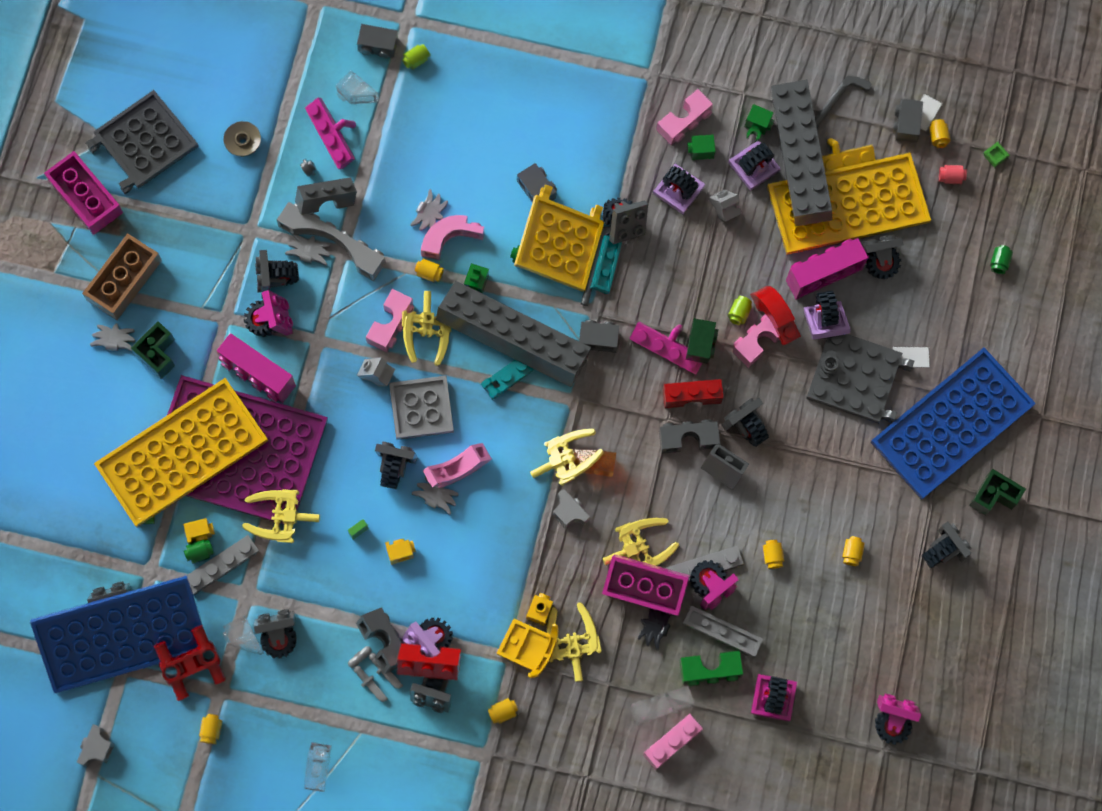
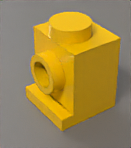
M207 518L183 524L188 544L195 541L208 540V538L215 534L213 523H209Z
M398 539L392 545H389V542H385L391 565L414 558L413 552H416L413 540L405 541L404 539Z
M542 593L539 596L534 595L526 619L545 626L553 605V601H550L551 597ZM542 604L544 609L538 610L537 605Z

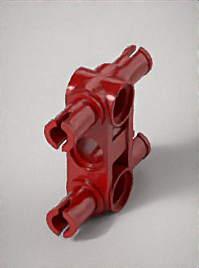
M203 625L191 630L198 646L176 657L171 656L165 641L154 645V649L160 659L159 667L163 678L168 685H171L177 701L189 696L182 681L185 677L208 669L215 685L226 680L219 665L221 659L214 643L208 640ZM206 651H212L214 656L211 659H206L203 657V654ZM174 667L177 672L174 675H169L166 673V669Z

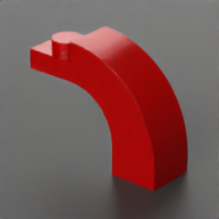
M765 286L750 294L757 310L763 311L772 322L782 345H786L801 337L790 308L773 287Z

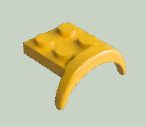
M513 619L496 654L531 670L528 677L536 678L544 671L554 652L558 640V625L553 623L551 634H548L517 619Z

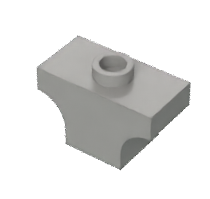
M723 190L709 197L719 219L728 221L742 214L737 194Z
M383 358L365 359L357 376L378 386H388L395 368L388 365L387 361Z
M562 489L557 497L560 504L553 510V516L565 529L573 523H580L584 526L589 522L590 516L582 509L583 505L577 498L573 499Z
M92 725L88 737H85L81 743L80 749L82 751L77 763L86 767L93 761L107 763L115 744L105 740L103 728Z

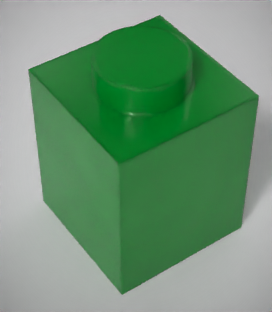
M714 134L691 136L690 143H687L688 154H691L692 160L714 159L716 152Z

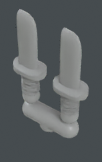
M366 646L349 660L348 666L354 668V672L363 682L361 684L363 688L367 686L378 700L385 702L388 698L372 681L374 679L373 675L367 676L363 672L364 670L357 666L369 656V659L379 669L376 671L377 674H383L375 659L376 654L371 653V647ZM391 671L383 674L395 688L400 689L403 686Z

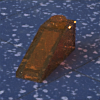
M558 449L559 453L564 452V449ZM572 449L576 457L574 464L578 466L598 450ZM604 451L601 458L584 473L613 477L616 453ZM566 464V470L570 469V464Z

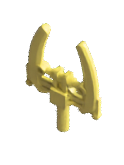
M424 291L423 312L420 315L414 311L407 313L404 310L402 312L404 343L409 359L414 363L417 361L414 350L413 333L418 332L421 334V337H425V335L428 338L432 337V335L440 337L439 348L434 361L435 366H439L448 348L451 327L436 320L434 313H431V291ZM413 323H419L421 327L416 328V326H413ZM432 326H440V330L436 331L432 329Z
M594 429L577 430L545 442L544 445L548 447L547 453L551 455L549 457L550 462L531 471L532 477L536 478L554 468L558 472L556 476L560 479L559 484L563 486L584 473L601 458L604 451L599 449L586 461L576 466L574 464L576 457L573 450L568 448V443L583 437L593 436L596 434V431ZM562 447L564 452L559 453L558 448ZM566 464H570V469L566 471Z
M298 490L264 491L246 497L245 502L253 503L275 500L277 507H275V510H272L275 516L271 518V520H274L275 526L272 530H267L244 523L242 527L251 534L261 538L276 540L277 542L294 543V539H292V536L295 534L293 525L297 521L320 522V515L298 513L295 509V505H298L299 502L296 498V495L299 494ZM283 501H287L286 508L282 511L281 504ZM280 521L284 523V530L279 528Z
M647 518L633 523L629 522L615 528V531L619 532L618 539L620 542L623 541L624 546L623 550L614 554L641 561L639 554L642 552L645 556V561L642 562L658 566L678 549L679 543H673L665 551L652 558L648 554V548L650 547L645 545L647 540L640 536V530L666 525L668 519ZM631 534H633L634 536H636V538H637L636 541H637V542H633V541L631 540V538H630V535H631ZM614 554L602 558L605 565L611 563Z
M581 602L577 603V608L584 621L586 633L577 635L574 632L573 636L566 634L567 637H564V639L558 638L554 652L549 660L550 663L554 659L562 661L565 657L572 660L575 682L583 681L580 664L582 655L587 653V656L594 652H602L593 619ZM555 607L551 609L548 618V634H551L553 623L556 624L558 611ZM585 639L588 640V644L581 645L578 641ZM561 643H568L564 649H559L558 647Z

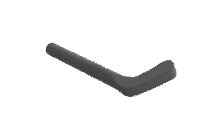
M852 75L846 76L815 117L816 127H818L848 86L854 85L867 92L871 88L870 81Z
M610 226L602 228L587 285L581 300V305L588 306L592 292L590 287L603 236L610 235Z

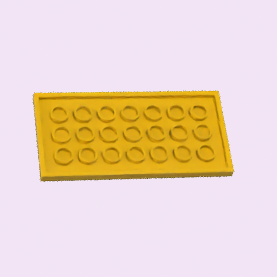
M911 153L825 171L832 207L833 220L795 227L787 180L767 185L786 255L842 243L848 239H860L931 222Z
M224 378L96 461L94 465L134 525L139 527L268 442V439L227 379Z

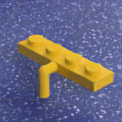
M832 138L827 140V144L832 147L833 153L822 156L825 171L875 160L873 145L840 152L839 142Z

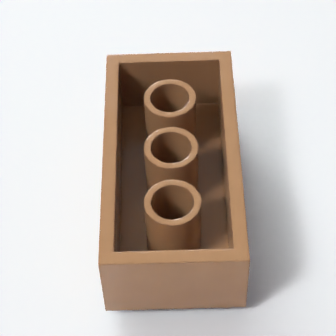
M127 233L82 294L86 301L118 320L161 263V257L159 253Z

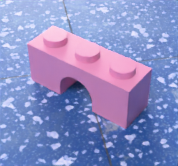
M697 89L684 100L683 108L689 115L685 118H678L670 112L657 123L656 130L670 145L675 142L678 143L685 137V133L689 130L693 131L698 126L699 121L702 119L706 120L712 114L713 103Z
M394 289L391 290L383 304L384 311L393 315L392 321L388 324H380L374 321L366 336L368 344L385 352H388L389 348L394 347L397 338H395L397 333L403 330L402 312L406 310L407 313H411L414 310L413 299Z
M766 314L760 319L761 323L757 326L754 324L747 331L748 335L744 338L740 337L733 344L735 346L733 353L748 368L763 354L764 350L759 346L758 338L768 337L774 343L780 339Z
M689 714L647 749L643 756L657 770L680 748L697 736L703 728Z

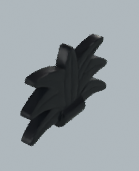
M650 608L648 619H641L645 627L640 632L638 640L646 635V645L649 647L654 638L655 648L658 651L661 638L667 636L671 626L668 624V620L672 614L665 613L662 616L663 611L656 610L654 612V609Z

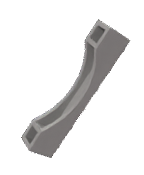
M288 202L277 218L278 226L292 235H317L334 241L350 255L358 273L372 281L376 279L386 263L384 254L377 249L372 250L368 248L365 242L353 239L348 232H341L332 223L321 221L320 217L315 213L301 215L296 203Z

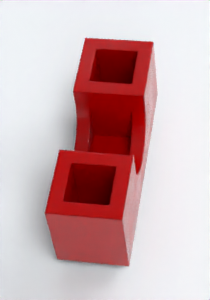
M722 380L664 384V407H684L685 404L690 402H702V405L721 404L724 398Z
M401 643L397 659V674L458 680L461 649L441 647L440 653L437 656L426 657L421 654V645Z

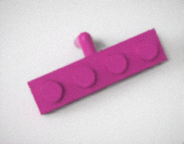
M317 97L305 107V110L336 167L342 170L355 158L340 130L343 127L355 128L356 122L341 119L335 123L323 99Z
M638 322L630 337V340L695 375L703 364L685 360L688 347L676 341L679 333L683 330L682 325H677L672 330L670 336L667 337L649 326Z

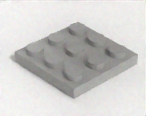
M446 376L389 383L396 440L454 433Z

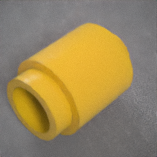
M943 119L934 120L930 123L931 126L929 127L932 145L937 148H944L951 141L948 124Z
M422 259V261L417 262L414 271L417 272V276L431 282H439L444 268L440 267L437 263Z
M851 536L850 539H846L842 556L844 564L859 566L865 546L861 538Z
M777 540L766 541V544L762 547L765 564L768 566V569L783 567L785 560L782 543H778Z
M509 698L491 705L492 708L487 709L493 724H500L516 717L515 712L518 711L515 701H510Z
M207 714V717H202L199 737H201L200 742L216 744V741L219 740L222 720L219 719L218 715Z

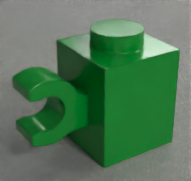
M753 104L744 126L749 128L746 138L749 139L751 134H755L757 136L755 142L760 140L761 134L765 135L767 129L771 130L775 121L772 119L774 112Z
M471 263L464 285L483 294L489 277V269Z

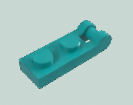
M513 360L490 378L485 379L481 386L488 390L489 396L493 400L535 369L517 360ZM497 382L499 387L495 388L492 384Z

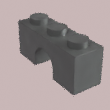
M351 177L297 186L295 202L301 215L319 212L320 206L327 201H333L336 209L354 206L357 190Z
M711 419L702 420L701 423L694 424L692 421L683 422L682 425H674V423L663 424L659 429L661 454L681 452V440L687 436L694 437L698 441L699 450L713 449L717 443L720 444L718 422H712Z
M381 607L362 615L356 624L364 639L378 638L384 645V648L375 656L383 674L397 669L401 641L398 632L394 630L390 623L388 614Z

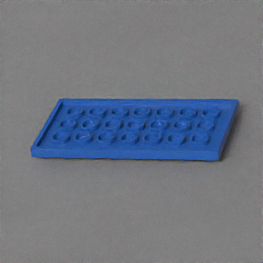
M984 347L872 439L871 444L922 500L1036 403Z
M188 576L30 620L54 694L157 665L160 663V659L154 649V645L163 641L166 642L172 657L190 651L198 646L191 630L203 625Z

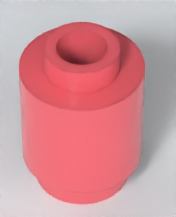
M945 165L939 169V182H944V184H962L963 180L966 181L967 170L963 169V166Z

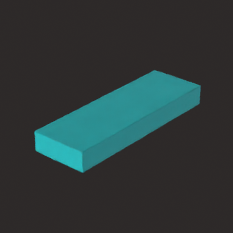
M607 235L603 236L590 287L604 294L610 293L622 242L613 244L610 241V236Z

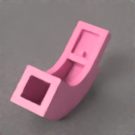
M464 215L443 218L436 222L426 233L421 246V256L440 260L444 244L456 236L483 240L484 226L475 222L469 224L467 216Z
M483 443L471 445L461 454L447 462L428 466L423 472L432 487L438 486V488H443L474 473L492 460Z

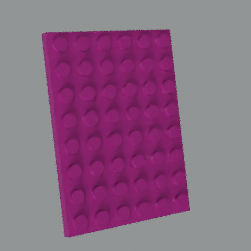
M181 375L167 415L214 384ZM235 391L267 437L268 442L186 496L274 522L271 518L275 516V513H272V510H275V507H277L275 500L247 503L245 498L264 491L298 490L299 494L296 495V498L299 502L298 505H295V509L298 511L328 417ZM283 501L281 504L282 511L286 508L287 501Z

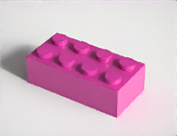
M75 151L44 172L48 182L92 235H95L123 214L117 201Z
M858 238L855 240L848 239L837 248L835 246L830 247L821 255L814 254L803 263L801 261L794 263L789 270L786 282L797 300L863 270L868 256Z
M231 333L216 350L219 356L218 359L222 362L221 365L228 371L234 370L238 378L243 381H250L254 389L259 392L262 390L268 394L267 397L273 402L279 401L283 404L296 387L293 376Z
M614 554L602 594L678 616L690 575Z

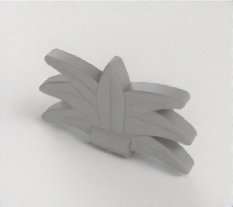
M429 189L426 200L424 202L421 201L416 209L417 217L410 226H415L422 221L419 228L420 231L429 225L431 228L435 224L436 219H443L440 212L446 207L448 201L446 200L440 204V194L433 200L432 190Z
M294 235V238L298 241L291 242L288 245L295 249L286 251L285 255L297 256L300 258V261L308 263L316 261L327 266L326 261L321 256L330 257L329 253L324 249L329 248L330 244L323 242L315 243L314 236L308 241L299 235Z
M115 323L112 329L104 325H97V328L102 331L92 334V337L100 339L90 343L91 347L103 346L106 350L118 351V349L132 351L131 345L126 342H136L132 336L128 335L134 333V329L126 328L119 330L117 323Z
M429 482L417 484L424 491H413L412 495L423 498L425 504L434 509L439 507L451 515L450 508L446 503L456 506L451 496H458L457 492L444 489V487H432Z

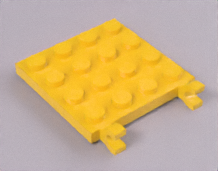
M546 184L544 188H541L539 195L534 196L514 266L583 292L587 285L604 222L600 220L603 207L595 205V208H591L590 215L551 201L549 197L553 187Z

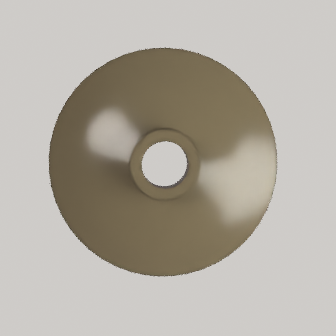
M239 121L227 128L223 140L226 149L231 154L244 157L251 155L258 149L261 143V135L258 128L252 123ZM245 139L246 142L241 144L240 141Z

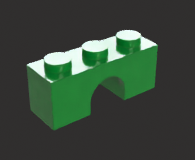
M740 651L720 653L718 656L719 667L714 670H708L702 665L701 655L680 658L682 684H687L690 687L700 685L699 682L707 681V684L719 683L721 679H727V682L738 681V677L743 675Z

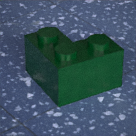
M693 318L685 360L708 364L709 359L714 358L715 347L712 346H715L719 329H715L716 322Z
M157 321L131 347V350L160 379L175 366L172 359L164 353L175 339L172 333Z
M992 468L986 475L969 506L985 516L991 511L996 501L1012 510L1020 501L1026 488Z

